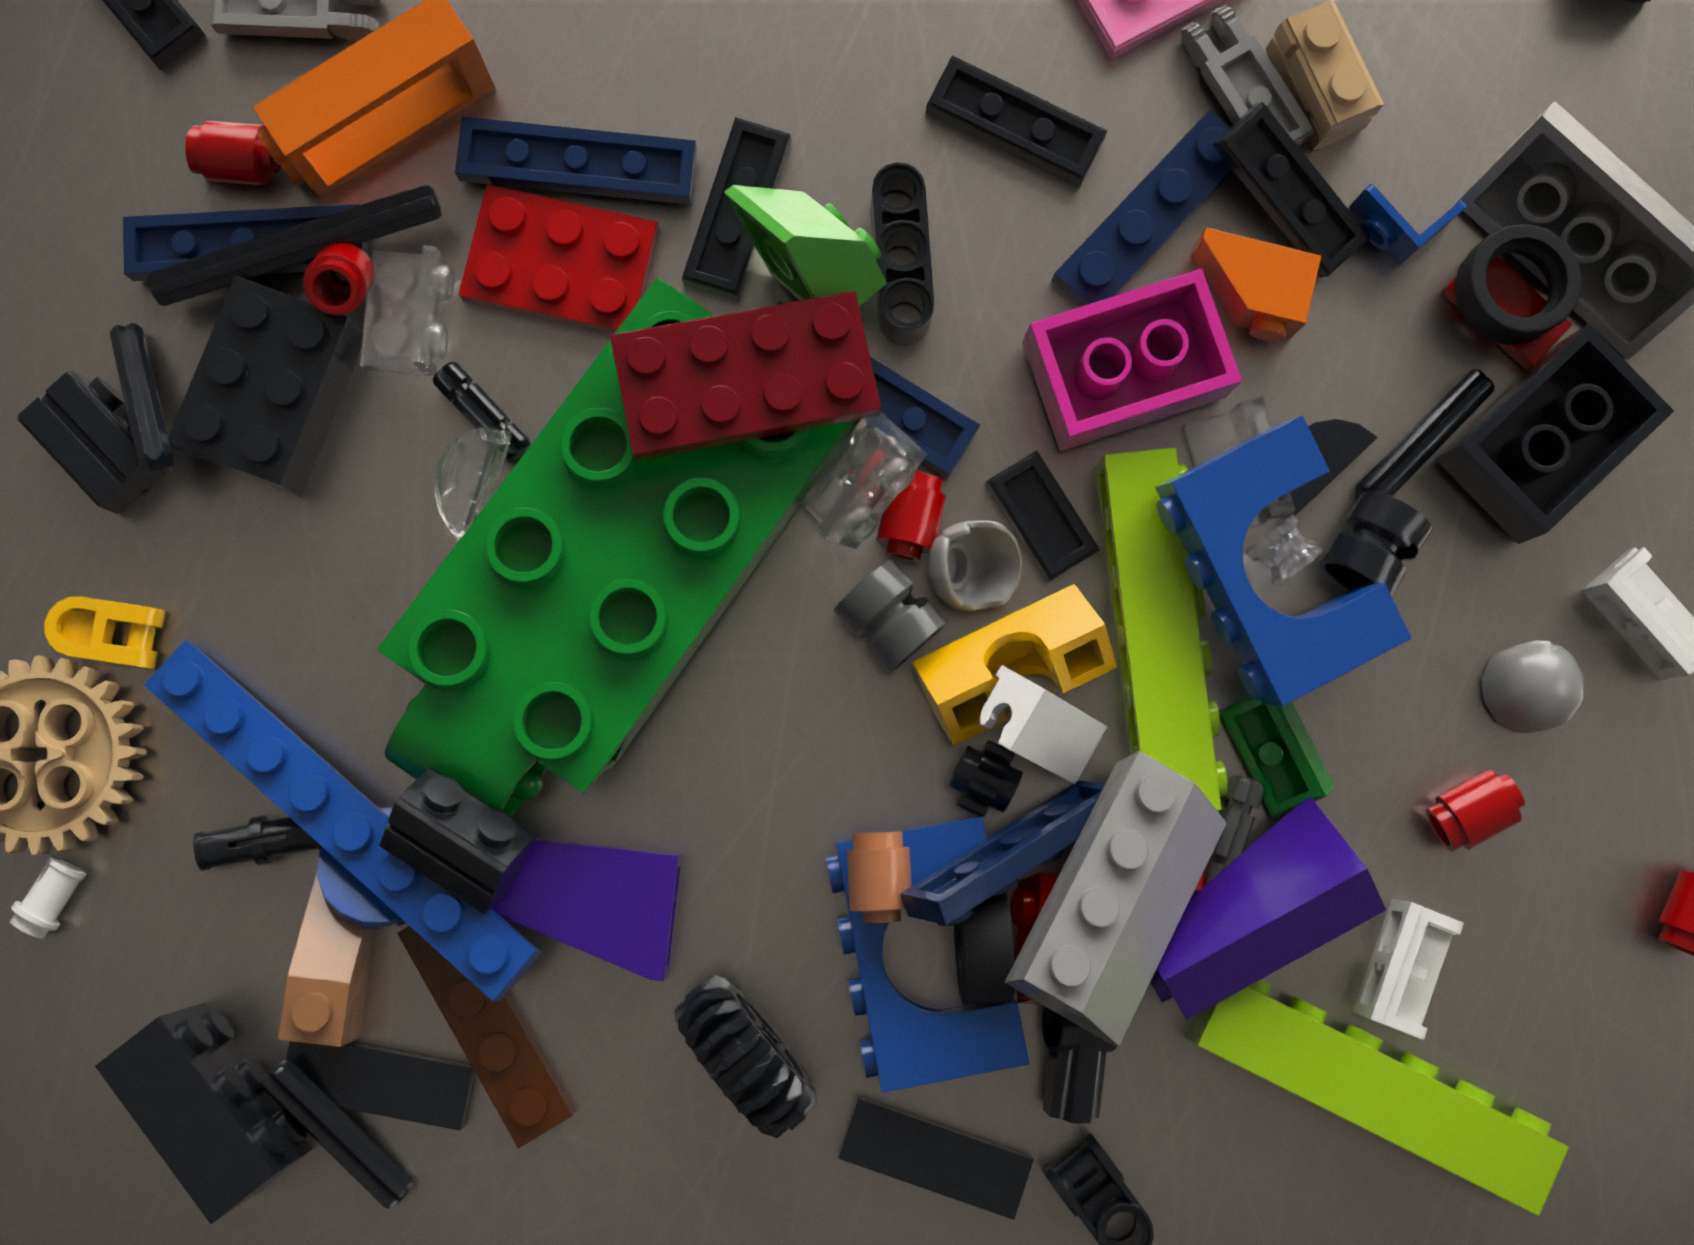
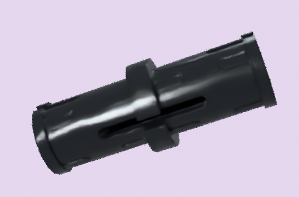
M265 815L250 818L247 825L210 832H196L193 839L195 860L201 871L209 870L212 867L255 861L258 866L271 864L276 856L312 849L321 850L322 848L319 843L290 817L268 820ZM286 834L285 839L241 847L237 846L239 842Z

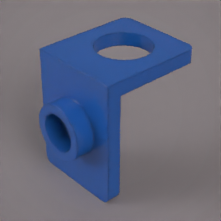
M1370 184L1349 206V209L1362 223V227L1370 236L1368 240L1375 247L1386 250L1401 265L1446 227L1467 205L1460 200L1420 235L1373 184Z

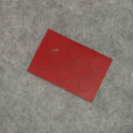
M486 184L458 295L463 302L615 334L644 295L660 230L658 221Z

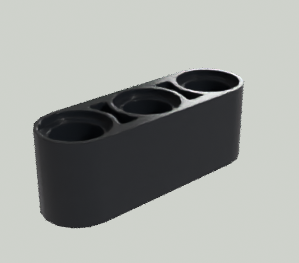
M895 162L887 164L880 169L873 179L870 210L872 238L882 254V257L876 262L887 282V285L876 292L880 329L889 341L897 345L908 346L923 339L930 328L934 309V291L924 179L915 167L907 163ZM891 190H902L908 193L913 201L906 206L894 207L883 199V195ZM899 245L907 246L914 251L917 259L905 265L896 264L890 260L886 253L892 247ZM910 302L918 307L922 316L914 322L905 323L895 319L890 310L897 303Z

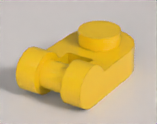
M81 596L67 597L58 601L49 610L44 621V634L50 646L57 652L67 656L155 670L158 652L152 651L156 628L163 629L166 611L152 607ZM116 621L131 624L126 646L112 644Z

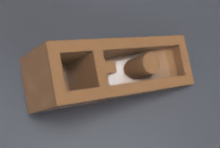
M317 872L287 975L278 1040L342 1047L361 1038L376 929H362L341 920L326 904L317 878Z

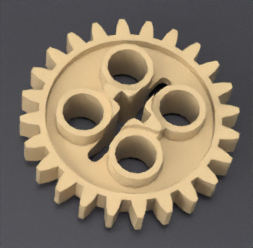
M39 655L34 656L31 667L27 661L12 659L8 663V675L0 671V843L5 839V852H24L28 846L31 855H44L50 853L52 844L57 851L74 850L75 836L81 841H95L98 839V832L94 821L102 825H116L119 822L116 814L110 807L113 803H133L134 799L122 787L125 781L143 780V775L129 768L130 760L147 755V750L130 746L129 738L138 735L144 730L143 725L124 722L123 718L132 711L135 705L133 702L123 700L112 702L120 685L110 681H104L97 685L100 670L84 666L78 671L77 661L60 658L55 665L52 658ZM44 701L46 706L41 712L39 704ZM77 709L81 717V727L78 733L70 739L65 730V722L70 712ZM15 711L19 719V728L15 736L9 740L5 734V721ZM47 749L46 760L37 761V751ZM75 770L81 784L79 792L71 800L65 793L64 782L67 775ZM13 772L18 781V789L14 798L8 801L4 795L3 785L7 776ZM42 799L45 806L40 810L37 804Z

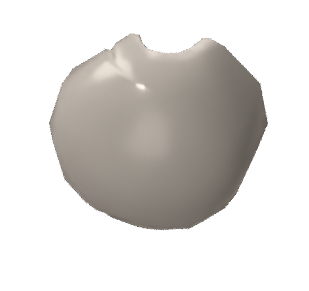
M968 520L953 524L941 531L940 536L934 539L929 550L928 576L935 595L955 610L978 611L985 608L1001 607L1010 600L1020 583L1022 556L1016 537L998 522Z
M1547 640L1526 642L1497 652L1490 659L1481 679L1483 700L1494 719L1500 724L1520 733L1549 730L1572 719L1585 698L1583 672L1573 655L1560 644H1552Z

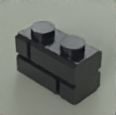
M72 370L71 372L64 373L46 389L44 396L37 397L19 413L17 420L98 507L115 514L121 513L142 495L144 489L150 488L169 469L167 471L157 470L150 474L145 473L139 468L129 421L118 410L125 403L122 397L99 376L89 381Z
M428 768L394 803L388 819L389 824L384 830L379 846L486 915L518 878L536 835L517 824L508 814L497 811L463 789L455 780L441 775L432 768Z

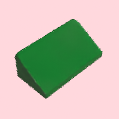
M1248 696L1219 710V714L1251 778L1264 786L1262 800L1272 819L1290 812L1299 803L1310 797L1314 801L1322 799L1334 789V784L1293 702L1285 706L1262 704L1260 699L1255 700Z

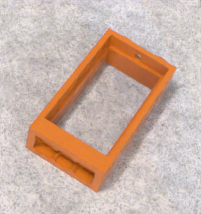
M424 0L252 107L266 127L256 134L274 161L282 166L296 187L306 181L320 199L496 88L473 37L448 0Z

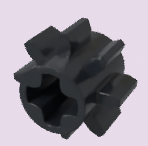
M991 740L986 742L982 751L968 745L948 786L962 792L956 805L982 817H985L989 807L1004 813L1023 775L1022 771L1010 766L1015 752Z

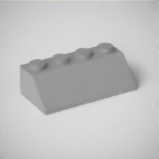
M1556 101L1517 138L1456 202L1457 204L1462 200L1467 205L1463 211L1489 235L1505 226L1531 224L1549 229L1567 242L1579 261L1582 278L1578 303L1573 311L1627 360L1633 357L1694 304V226ZM1510 253L1547 286L1546 279L1536 264L1525 256Z
M1141 751L1115 764L1004 983L1111 1045L1119 1047L1227 824L1196 783Z

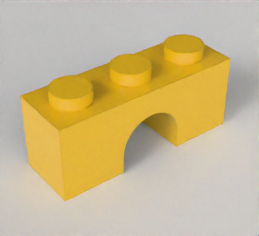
M1075 584L912 661L926 700L953 746L989 730L980 724V715L984 704L1000 679L996 674L1001 665L1021 676L1030 674L1047 676L1057 684L1063 694L1117 668L1106 625ZM1005 709L1000 712L998 720L993 727L1008 721Z

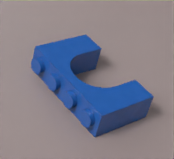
M1303 415L1279 423L1155 487L1161 499L1156 504L1159 516L1170 533H1178L1188 553L1184 557L1187 573L1200 590H1206L1215 608V611L1211 612L1213 625L1226 644H1233L1243 664L1238 668L1242 684L1252 698L1255 700L1260 699L1262 704L1285 706L1412 639L1385 583L1361 584L1296 617L1282 614L1270 608L1257 596L1249 584L1243 564V546L1246 533L1253 519L1272 501L1330 472Z
M982 816L900 830L903 833V847H910L912 886L984 841L986 835ZM852 840L836 842L838 855L826 857L832 893L845 892L849 916L837 918L844 955L856 953L860 977L848 980L855 1016L864 1014L868 1016L871 1039L860 1041L866 1078L879 1076L881 1091L884 1093L1029 1065L1019 1006L1014 998L1010 1002L963 1004L953 1007L936 1008L912 1001L893 985L885 971L882 956L883 939L889 923H863L862 911H850L847 850L853 849Z

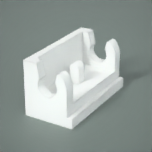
M1636 547L1628 549L1581 591L1660 680L1688 676L1694 672V617L1646 564L1652 557L1645 547H1642L1640 550Z
M1001 665L996 674L1000 679L982 708L980 724L991 729L996 724L1000 712L1007 707H1011V719L1004 726L998 743L1075 785L1108 726Z
M1391 899L1352 1013L1424 1040L1428 1028L1422 1026L1452 936L1460 935L1464 923L1410 901Z

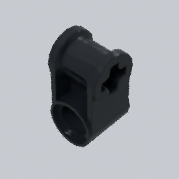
M1091 1133L1083 1138L1085 1145L1059 1166L1054 1168L1048 1165L1042 1170L1075 1217L1079 1216L1099 1245H1152L1154 1230L1148 1214L1123 1182L1125 1178ZM1119 1212H1129L1136 1217V1227L1133 1234L1123 1241L1109 1239L1106 1236L1108 1221Z

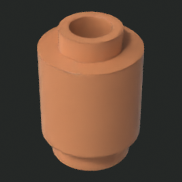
M902 831L852 834L853 849L847 850L850 911H862L863 923L901 921L900 909H905L900 893L912 886L910 847H903Z

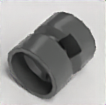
M892 559L886 561L869 574L834 608V612L855 636L867 634L870 637L868 650L889 674L918 651L948 622L926 597L915 599L911 595L914 583Z

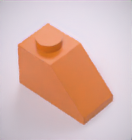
M1205 227L1193 246L1191 258L1198 269L1202 268L1208 285L1235 326L1250 329V335L1260 340L1279 342L1285 338L1291 339L1307 322L1321 255Z

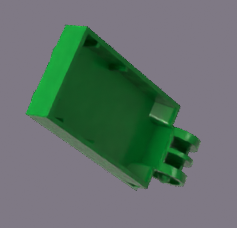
M657 277L615 334L715 315ZM609 340L377 648L378 652L425 684L417 696L409 701L405 713L390 736L384 752L386 759L414 779H418L428 768H432L441 775L455 780L463 789L497 811L508 814L510 817L513 816L524 801L533 799L540 793L543 787L542 776L547 769L585 794L596 779L606 770L611 769L619 760L850 436L855 420L634 461L611 340Z

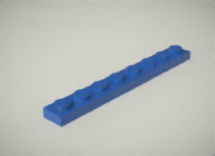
M185 640L144 684L147 689L492 1001L500 1003L541 955L542 952L493 909L486 915L482 914L381 848L379 844L384 830L389 824V816L198 646Z

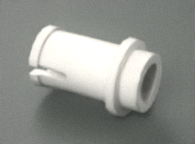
M54 855L48 857L45 867L22 902L16 901L11 906L15 914L11 918L10 923L20 931L40 939H44L49 930L56 931L61 924L57 917L80 881L87 875L77 865Z

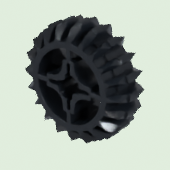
M715 975L706 983H700L687 994L685 1000L674 1010L678 1030L685 1037V1043L696 1055V1060L702 1064L710 1078L722 1090L724 1096L728 1097L735 1105L738 1112L742 1113L750 1124L757 1127L761 1133L778 1138L788 1129L792 1131L807 1118L805 1115L817 1105L816 1090L812 1086L811 1080L804 1073L803 1067L797 1062L792 1052L765 1018L757 1011L755 1006L726 978Z

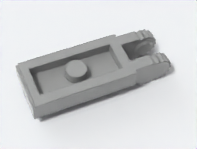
M212 0L210 25L217 34L333 39V35L346 40L359 41L377 30L379 22L365 14L335 12L336 1L349 6L364 5L374 7V5H379L381 0Z
M1224 4L1213 10L1210 16L1216 34L1219 35L1224 47L1228 49L1219 54L1209 36L1206 35L1205 30L1197 22H1192L1181 29L1180 34L1183 46L1188 51L1193 63L1201 68V75L1232 124L1242 117L1253 105L1262 101L1297 146L1310 140L1315 133L1313 126L1255 35L1250 37L1240 19L1232 11V8Z

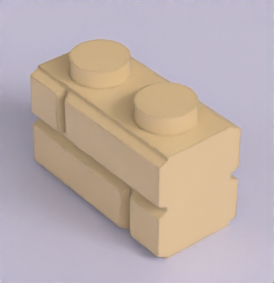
M1329 0L1282 21L1274 33L1275 36L1271 38L1265 50L1314 128L1315 133L1309 140L1313 150L1325 147L1365 129L1384 103L1334 0Z

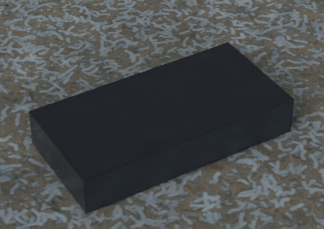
M1037 450L986 481V487L1047 583L1100 550Z

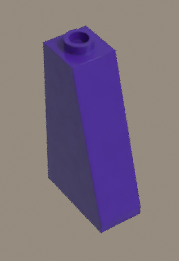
M1312 797L1299 803L1190 898L1150 983L1162 1003L1174 998L1185 1019L1188 1020L1386 911V908L1367 867Z
M535 838L518 878L492 909L505 919L650 980L664 981L669 976L683 854Z

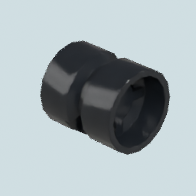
M1366 490L1360 495L1345 520L1351 528L1350 531L1336 534L1319 563L1321 569L1330 578L1348 590L1361 584L1385 583L1392 597L1406 574V568L1402 561H1411L1416 558L1432 532V525L1426 517L1404 501L1386 493Z

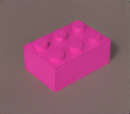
M1202 268L1032 322L1022 341L1060 451L1224 399L1242 382Z

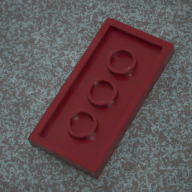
M856 291L610 335L634 461L880 416L882 408Z

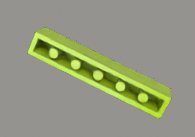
M1176 448L1105 454L1095 468L1130 755L1141 751L1196 783L1216 810H1222L1220 797L1226 796L1228 792L1227 773L1223 761L1215 760L1213 736H1219L1220 717L1215 700L1208 701L1205 677L1212 674V654L1208 641H1200L1198 617H1203L1205 613L1204 591L1200 590L1188 575L1184 565V557L1188 553L1178 533L1172 534L1165 527L1156 505L1161 499L1155 487L1184 473L1188 468L1186 464H1178Z
M1262 979L1195 1015L1185 1038L1196 1045L1540 1216L1569 1149V1146L1547 1136L1552 1124L1515 1107L1512 1116L1509 1117L1491 1108L1496 1096L1461 1079L1456 1088L1453 1089L1435 1080L1439 1072L1438 1067L1405 1051L1399 1062L1379 1052L1384 1042L1382 1039L1351 1024H1348L1343 1034L1323 1024L1328 1015L1327 1012L1293 996L1288 1007L1268 997L1273 985Z

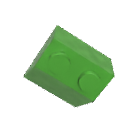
M732 185L724 192L772 277L800 301L856 291L858 305L860 306L887 285L876 262L882 257V254L875 241L862 228H858L855 232L851 230L844 217L832 204L828 203L822 207L802 191Z

